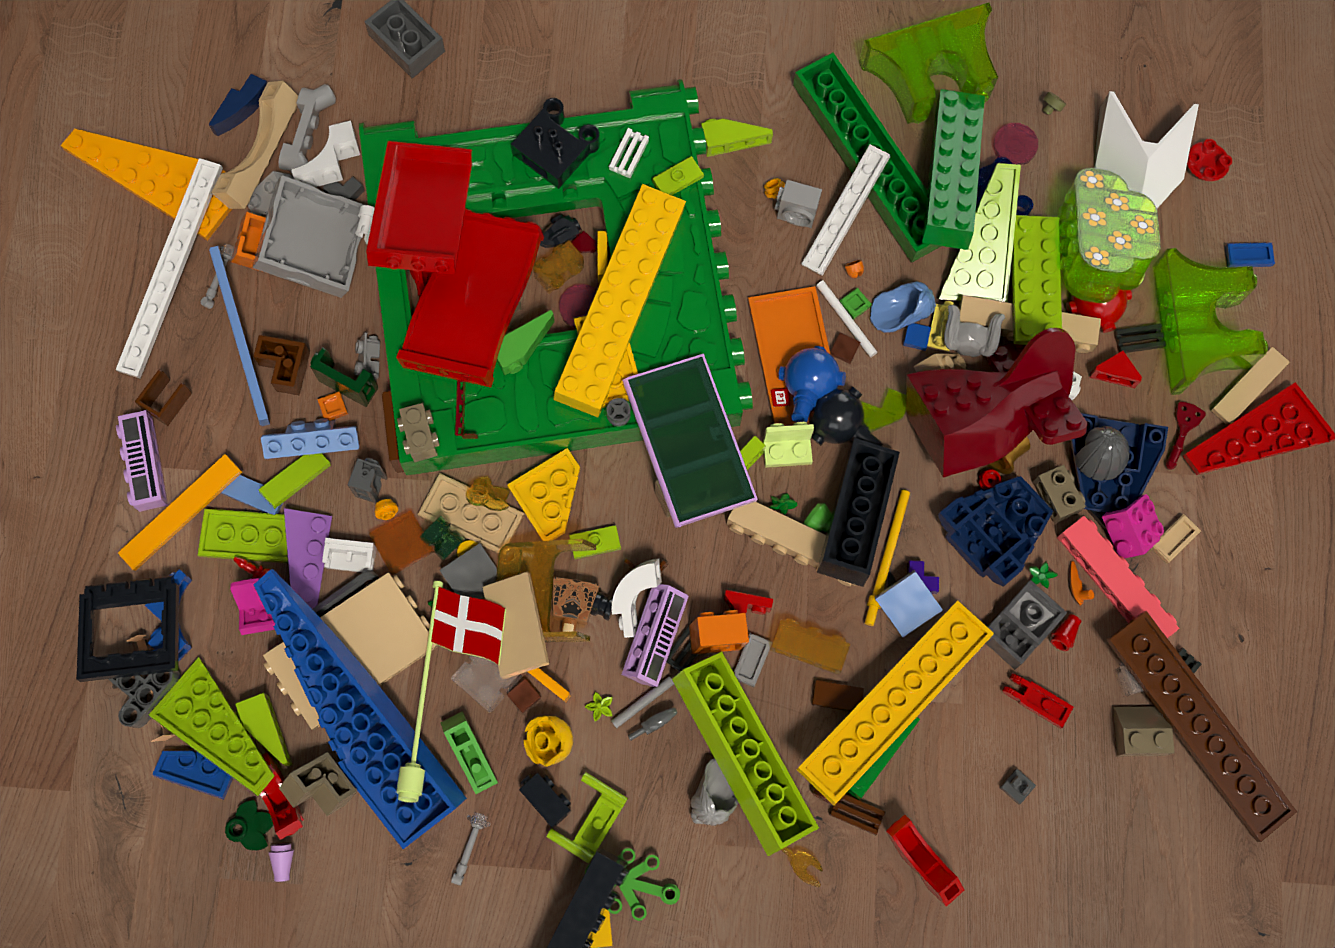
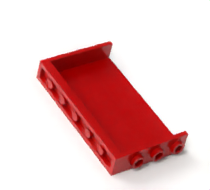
M388 141L366 249L368 266L455 274L472 170V149Z

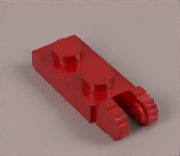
M1014 673L1011 674L1009 679L1026 689L1023 695L1007 686L1003 688L1002 692L1013 700L1019 701L1020 705L1056 727L1063 728L1074 707L1036 683L1029 682Z

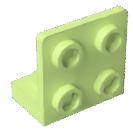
M797 422L793 426H784V424L776 423L767 427L763 438V443L766 445L764 451L765 468L811 465L813 460L810 439L814 431V425H808L807 422Z

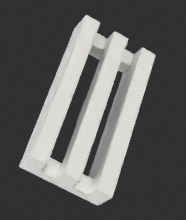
M628 128L609 166V170L631 178L648 144L649 136H641V133H634L632 129ZM630 138H633L619 168L616 167ZM640 141L641 144L628 170H624L637 142Z

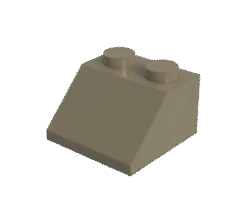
M1113 707L1117 757L1167 756L1175 753L1172 726L1156 707Z

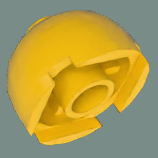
M557 716L537 717L531 720L525 728L527 739L524 740V747L527 755L535 764H542L544 766L555 765L565 760L572 750L573 734L571 728L564 720Z

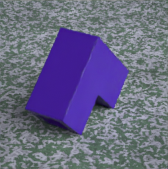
M909 561L907 563V575L915 570L931 594L939 592V577L924 576V561Z

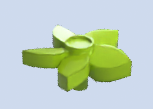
M595 692L593 696L595 703H589L585 708L589 711H594L593 718L595 722L601 718L602 714L612 717V712L608 707L611 705L613 697H606L602 700L601 696Z

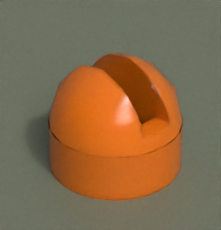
M856 260L846 264L845 269L848 276L855 279L863 275L864 265L862 260Z

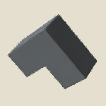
M351 177L343 186L338 182L323 186L325 193L342 196L353 201L365 192L363 185L354 177Z

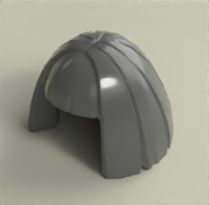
M1110 426L1093 428L1087 434L1085 446L1075 456V462L1078 469L1081 468L1080 471L1087 477H1092V479L1099 481L1104 479L1111 480L1120 475L1127 466L1129 445L1125 436L1115 428L1113 429Z

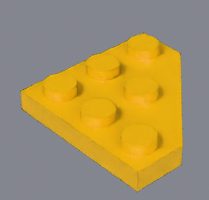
M568 448L507 484L544 545L563 535L567 528L580 473V466Z

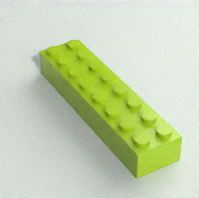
M723 652L698 662L677 674L672 680L767 856L817 830L819 827Z

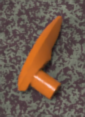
M1072 561L1070 567V587L1073 597L1081 606L1084 600L1094 598L1093 590L1083 591L1075 562Z

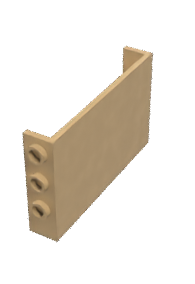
M389 572L320 617L379 686L426 655L429 635L427 629L430 628V624L424 615L418 617L414 611L418 606L410 595L405 597L400 590L404 585L398 576L392 577ZM282 642L263 655L266 659L263 664L270 675L275 673L279 679V682L276 684L283 695L289 694L293 700L290 705L297 716L302 714L310 728L315 730L320 727L318 722L319 715L315 707H311L294 671L296 667L291 657L288 658L284 650L286 646ZM432 643V650H431V651H433L434 649H436V648L439 647V646L436 645V644H434V643Z

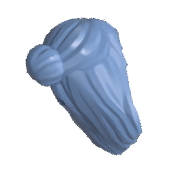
M916 281L900 285L893 290L879 294L874 299L871 307V323L877 330L884 333L895 332L921 319L928 318L935 310V297L932 290L922 282Z

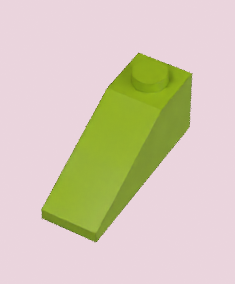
M709 119L701 123L705 134L707 157L772 143L773 131L769 128L727 119Z
M262 693L236 703L238 711H235V714L244 728L283 765H292L270 697Z

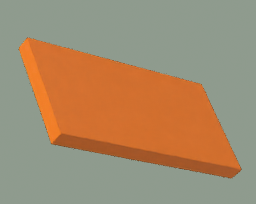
M815 286L748 297V305L773 424L781 423L784 426H793L796 423L791 418L795 406L793 402L794 397L790 393V406L773 407L771 389L787 388L785 381L779 380L780 367H786L790 358L803 349L821 346L830 354Z

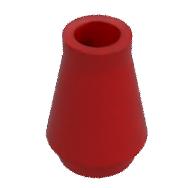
M1072 614L1068 615L1067 619L1052 633V645L1061 651H1068L1069 648H1073L1079 626L1082 622L1081 619Z

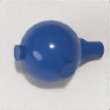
M821 346L797 352L790 358L786 367H780L779 380L785 381L789 393L794 397L795 407L791 417L792 420L796 423L807 422L810 411L816 406L817 400L838 388L839 385L844 386L846 373L840 371L834 357Z

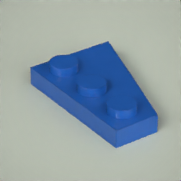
M162 751L152 774L156 778L223 800L233 780L230 775L200 753L194 751Z

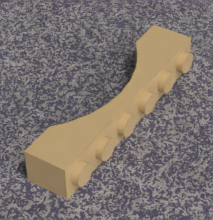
M284 81L267 83L259 98V127L252 149L238 166L220 174L211 192L229 209H245L249 204L250 198L258 186L274 150L278 147V142L283 132L287 129L292 114L297 109L298 95Z

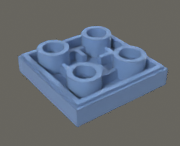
M915 570L875 596L876 601L902 637L943 610Z

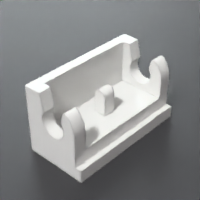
M325 538L322 562L325 563L324 567L326 569L361 573L366 571L373 572L377 548L374 543Z

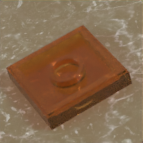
M411 510L369 533L392 576L434 553Z

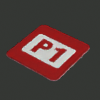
M787 388L771 389L773 407L791 405Z

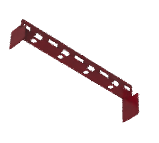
M457 380L455 435L461 436L463 439H478L476 434H464L466 382ZM460 382H463V390H460ZM459 405H462V413H459ZM459 428H462L461 434H458Z

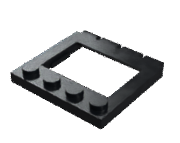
M173 576L155 578L154 586L151 578L131 580L130 589L127 581L107 583L106 591L104 584L85 586L84 594H79L76 680L87 682L178 671L179 585L175 583ZM164 602L161 620L163 648L93 656L95 610Z

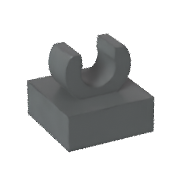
M1015 769L1000 789L1020 805L1036 785L1018 769Z

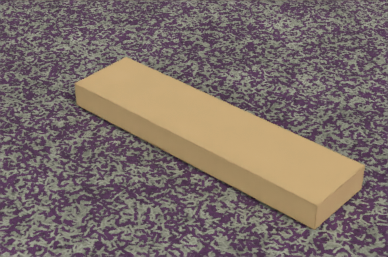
M1271 347L1211 411L1229 426L1290 362L1275 348Z

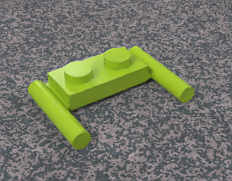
M585 772L581 781L602 793L573 841L552 828L546 837L585 862L590 863L628 798Z

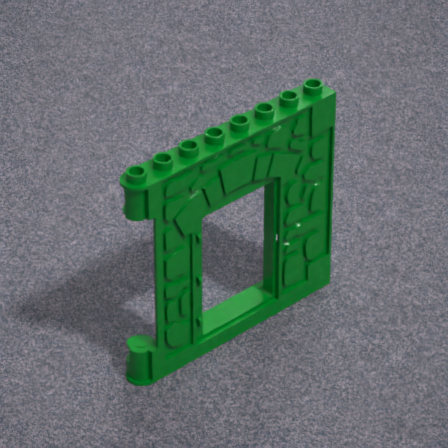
M679 79L676 85L629 91L630 109L564 118V122L560 126L578 140L581 127L587 124L596 126L600 133V147L595 153L589 154L559 189L512 155L511 143L530 123L422 138L418 137L414 120L368 127L365 126L364 122L359 123L368 206L375 208L388 141L472 149V170L465 209L479 214L489 213L494 217L504 219L505 217L518 218L600 207L603 211L611 259L642 184L657 189L652 182V178L691 156L698 165L697 155L706 154L703 127L692 128L690 115L699 114L696 87L684 88L683 80ZM628 128L632 129L634 133H641V136H649L648 144L631 178L609 170V166ZM587 137L585 138V140L592 141L594 140V138ZM630 138L616 167L619 168L633 138ZM640 141L637 142L624 170H628L641 144ZM705 168L701 169L704 173V178L672 195L686 201L684 211L629 343L638 374L704 354L730 426L736 427L741 424L743 410L753 409V401L749 381L737 382L735 366L745 365L744 349L741 337L729 338L727 323L737 321V312L733 294L722 295L719 280L729 279V268L726 252L714 253L712 238L721 237V223L717 209L706 210L704 196L714 195L711 169ZM376 267L399 460L406 476L562 452L566 448L569 451L643 440L630 401H627L631 409L630 420L624 426L618 427L610 424L608 421L607 407L602 408L598 418L554 400L555 389L578 337L576 330L546 334L527 363L515 374L509 373L504 375L496 362L493 372L494 381L491 388L466 382L464 434H476L478 439H463L461 436H456L457 380L403 368L396 358L399 349L402 350L406 333L414 313L409 270ZM697 368L641 385L644 397L639 398L647 421L709 402ZM460 382V390H463V382ZM423 403L425 409L431 411L434 424H430L432 433L436 432L440 446L436 447L438 456L414 462L411 454L406 455L403 440L407 439L405 431L400 432L397 418L401 417L399 409ZM459 405V413H462V405ZM712 411L652 430L651 434L653 439L703 432L709 431V427L718 425ZM459 428L458 434H461L462 428Z

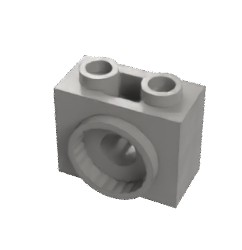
M787 180L785 187H780L775 206V210H779L777 219L787 221L796 226L812 228L822 189Z

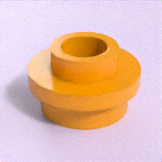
M779 178L768 181L764 186L766 197L776 199L780 187H785V183Z
M384 499L376 503L374 514L378 519L389 520L398 512V506L396 503H393V500Z

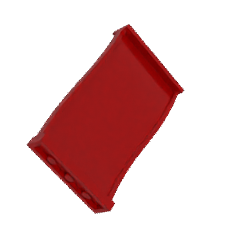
M465 209L455 274L433 272L413 313L402 350L399 349L396 357L403 368L492 387L494 381L493 372L505 333L528 283L540 242L544 240L540 226L533 222L523 223L510 217L503 219L494 217L489 213L479 214Z

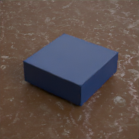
M915 323L907 325L903 346L926 351L931 327Z

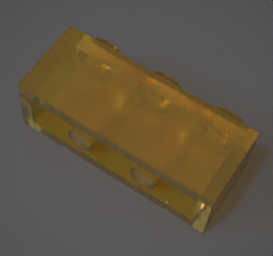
M786 618V621H780L770 651L837 675L841 673L850 644L845 642V638L838 635L829 637L822 634L823 631L810 626L809 629L799 626L800 623L793 619Z

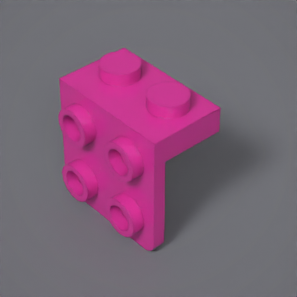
M1147 494L1141 495L1125 509L1108 512L1102 516L1118 556H1122L1124 559L1146 554L1160 541V537L1164 534L1163 525L1159 522L1154 504Z
M260 578L241 580L230 584V590L239 609V631L241 635L275 630L272 616L267 614L253 585Z

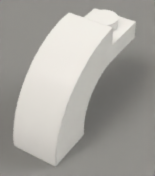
M659 558L648 560L636 566L621 580L615 590L612 601V614H622L619 617V627L624 632V638L634 637L638 628L636 612L638 594L647 588L658 587L662 582Z

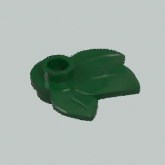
M255 800L244 802L237 808L235 817L227 822L225 834L229 840L241 842L248 850L257 851L265 849L268 843L263 834L273 827L271 815L265 812H257ZM241 825L243 830L237 835L235 827Z

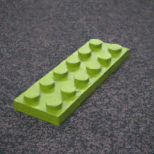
M1016 215L1012 253L1014 344L1027 345L1035 335L1049 328L1062 329L1059 217Z

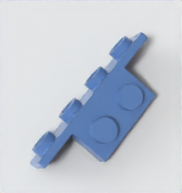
M326 418L317 419L313 423L295 421L287 426L285 433L262 435L261 437L265 459L357 450L360 446L356 426L336 428L335 420L329 421Z

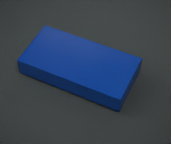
M1233 243L1225 246L1227 268L1272 267L1275 264L1272 243Z

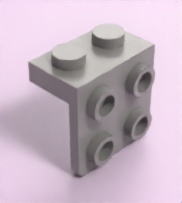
M272 171L255 188L247 205L251 213L266 218L278 179L281 175L292 179L294 177L291 174Z

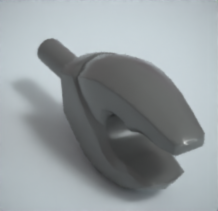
M676 708L660 712L641 723L642 727L628 735L630 741L645 732L648 735L663 727L677 714Z

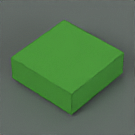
M858 288L840 300V303L853 320L872 306Z

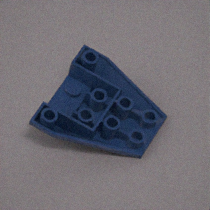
M1081 413L1087 421V431L1084 436L1071 439L1074 461L1077 453L1085 446L1088 432L1093 428H1100L1102 426L1115 428L1125 436L1129 445L1127 466L1120 475L1111 480L1104 479L1099 481L1092 479V477L1089 478L1080 471L1081 468L1078 469L1075 462L1079 490L1085 498L1086 507L1084 509L1104 513L1125 509L1143 494L1165 451L1168 427L1102 419L1096 415Z

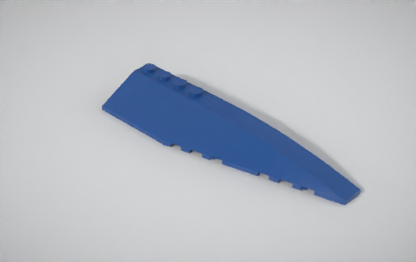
M271 569L253 584L267 614L272 616L275 623L273 627L277 635H281L286 646L284 650L288 658L291 657L296 667L294 671L311 707H315L319 715L318 722L321 728H325L330 738L328 743L332 751L335 750L340 759L338 764L341 770L401 848L404 849L455 810L467 798L419 737L416 764L421 765L420 768L425 770L422 796H419L418 802L415 803L398 800L396 790L400 767H405L406 763H411L415 736L414 729L343 642L311 607Z

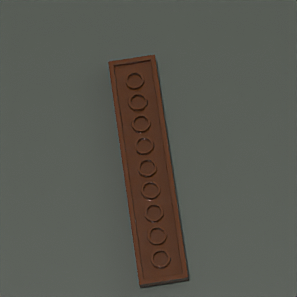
M1147 611L1140 613L1106 640L1257 842H1262L1297 813V810Z

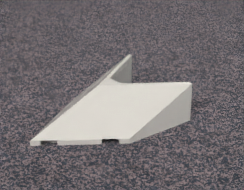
M1109 91L1099 112L1094 169L1097 174L1104 176L1105 188L1109 194L1115 192L1119 196H1125L1129 199L1127 205H1129L1130 209L1128 211H1119L1121 216L1125 217L1128 224L1131 220H1135L1134 217L1136 215H1141L1148 219L1184 180L1199 104H1194L1159 143L1142 141L1116 94ZM1129 224V230L1134 235L1136 228Z

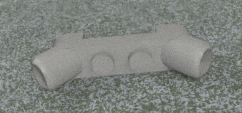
M324 84L314 90L305 87L301 89L296 104L302 116L293 144L283 143L279 155L280 169L291 171L292 173V169L308 163L305 156L307 150H310L312 147V134L319 125V112L336 102L335 95L329 85Z

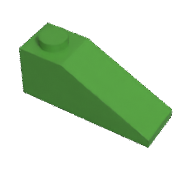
M552 310L504 336L496 361L504 375L517 373L527 363L555 322Z
M463 711L440 722L443 732L475 794L497 784V779Z

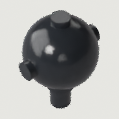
M853 386L849 390L836 388L819 398L816 406L810 411L809 424L814 425V433L811 439L820 446L824 442L842 444L849 441L852 443L854 438L879 446L884 444L872 435L871 431L868 430L869 427L864 424V409L859 400L862 394Z

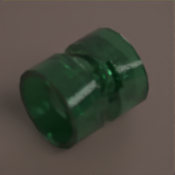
M441 515L419 538L428 547L433 546L434 553L444 561L465 538L457 530H451V524Z

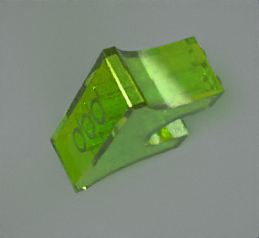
M988 2L864 41L859 60L861 69L877 76L890 88L901 107L907 124L913 122L921 123L929 117L936 98L934 82L930 78L934 75L948 76L958 84L960 92L984 95L985 102L989 100L998 80V75L988 54L985 42V28L992 12L991 5Z
M1176 248L1166 249L1153 265L1162 332L1164 334L1163 341L1166 342L1164 348L1171 395H1180L1196 378L1205 374L1223 370L1250 369L1266 355L1268 343L1264 340L1262 331L1251 329L1236 331L1225 327L1218 320L1215 308L1226 309L1240 305L1256 288L1257 276L1253 273V266H1208L1187 258Z

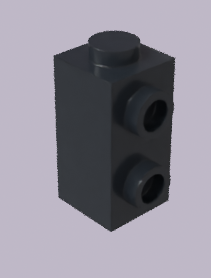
M531 773L521 781L522 787L519 791L552 828H555L571 813V810L568 808L571 805L570 801L563 793L558 796L552 790L555 784L546 774L541 777L538 773L534 776Z

